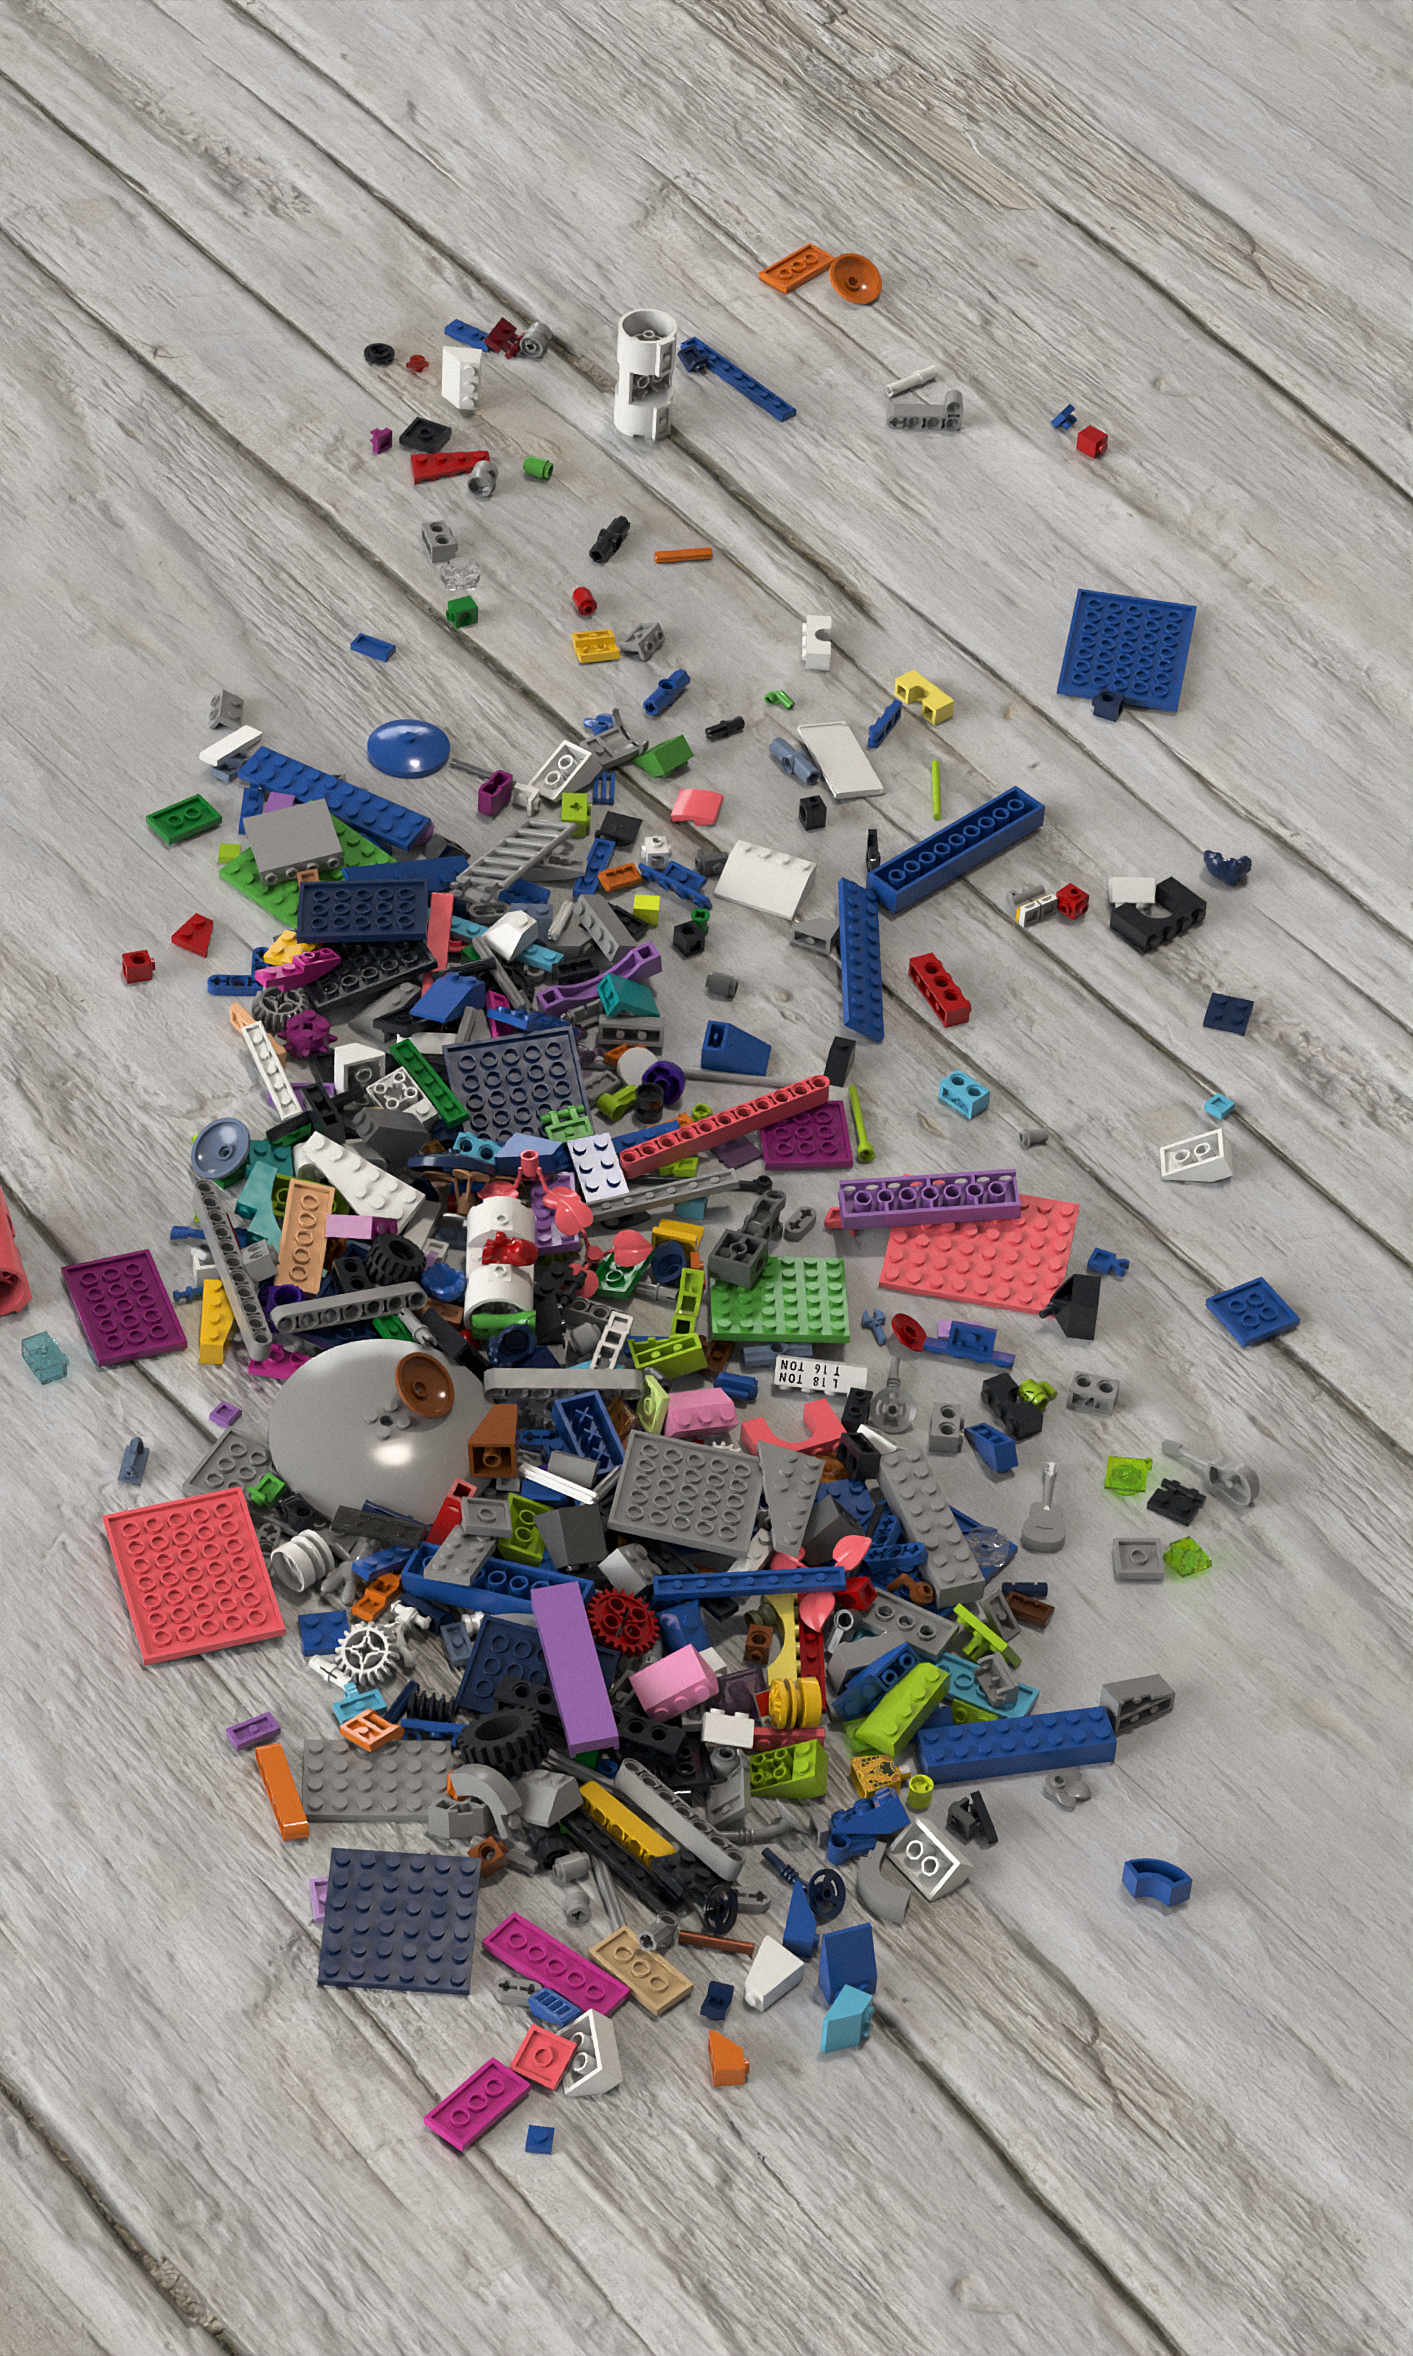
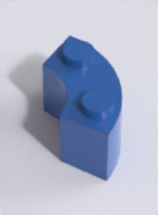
M1151 1858L1133 1859L1124 1862L1122 1882L1134 1898L1152 1897L1162 1901L1167 1907L1190 1899L1193 1880L1179 1867L1163 1860Z

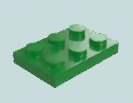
M197 794L147 815L146 823L168 845H171L222 823V816L200 794Z
M653 1249L644 1261L632 1267L617 1265L614 1261L615 1253L607 1255L595 1272L599 1285L594 1296L628 1299L655 1257Z

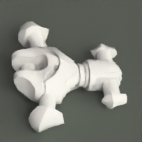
M398 1600L391 1604L390 1612L399 1615L395 1618L394 1623L384 1625V1629L389 1628L392 1631L391 1635L396 1636L397 1642L395 1644L400 1646V1650L396 1653L404 1659L405 1667L410 1668L414 1667V1662L419 1652L407 1649L408 1645L405 1641L404 1633L410 1631L414 1624L419 1625L421 1629H428L432 1619L429 1616L427 1618L422 1617L417 1609L401 1605L402 1601ZM360 1623L355 1625L357 1629L360 1628ZM375 1638L376 1647L385 1651L384 1641Z

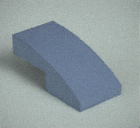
M239 752L220 765L212 767L211 776L228 783L238 777V771L251 757Z

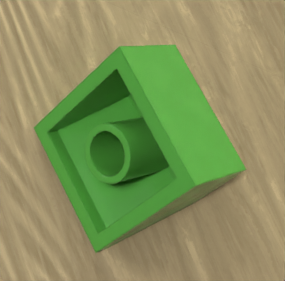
M682 734L659 743L632 759V762L653 778L660 775L665 778L674 773L673 769L675 767L680 769L688 765L687 760L694 757Z

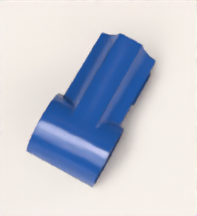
M832 1833L829 1837L826 1857L832 1864H844L849 1857L867 1854L869 1850H874L876 1837L874 1834L847 1835Z

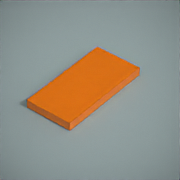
M809 243L759 272V278L781 292L788 294L830 269L832 262L836 258Z

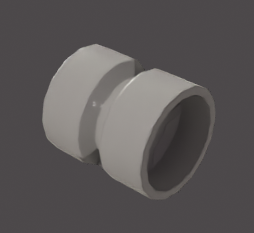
M532 323L520 341L521 351L528 357H539L552 338L551 330L544 323Z
M489 461L477 462L467 482L468 491L476 497L488 496L498 477L497 467Z

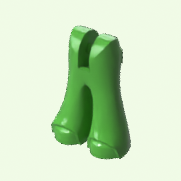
M536 1310L512 1314L480 1313L473 1315L472 1325L474 1327L472 1328L471 1337L477 1340L489 1341L490 1337L497 1338L503 1329L517 1323L529 1325L531 1332L535 1335Z

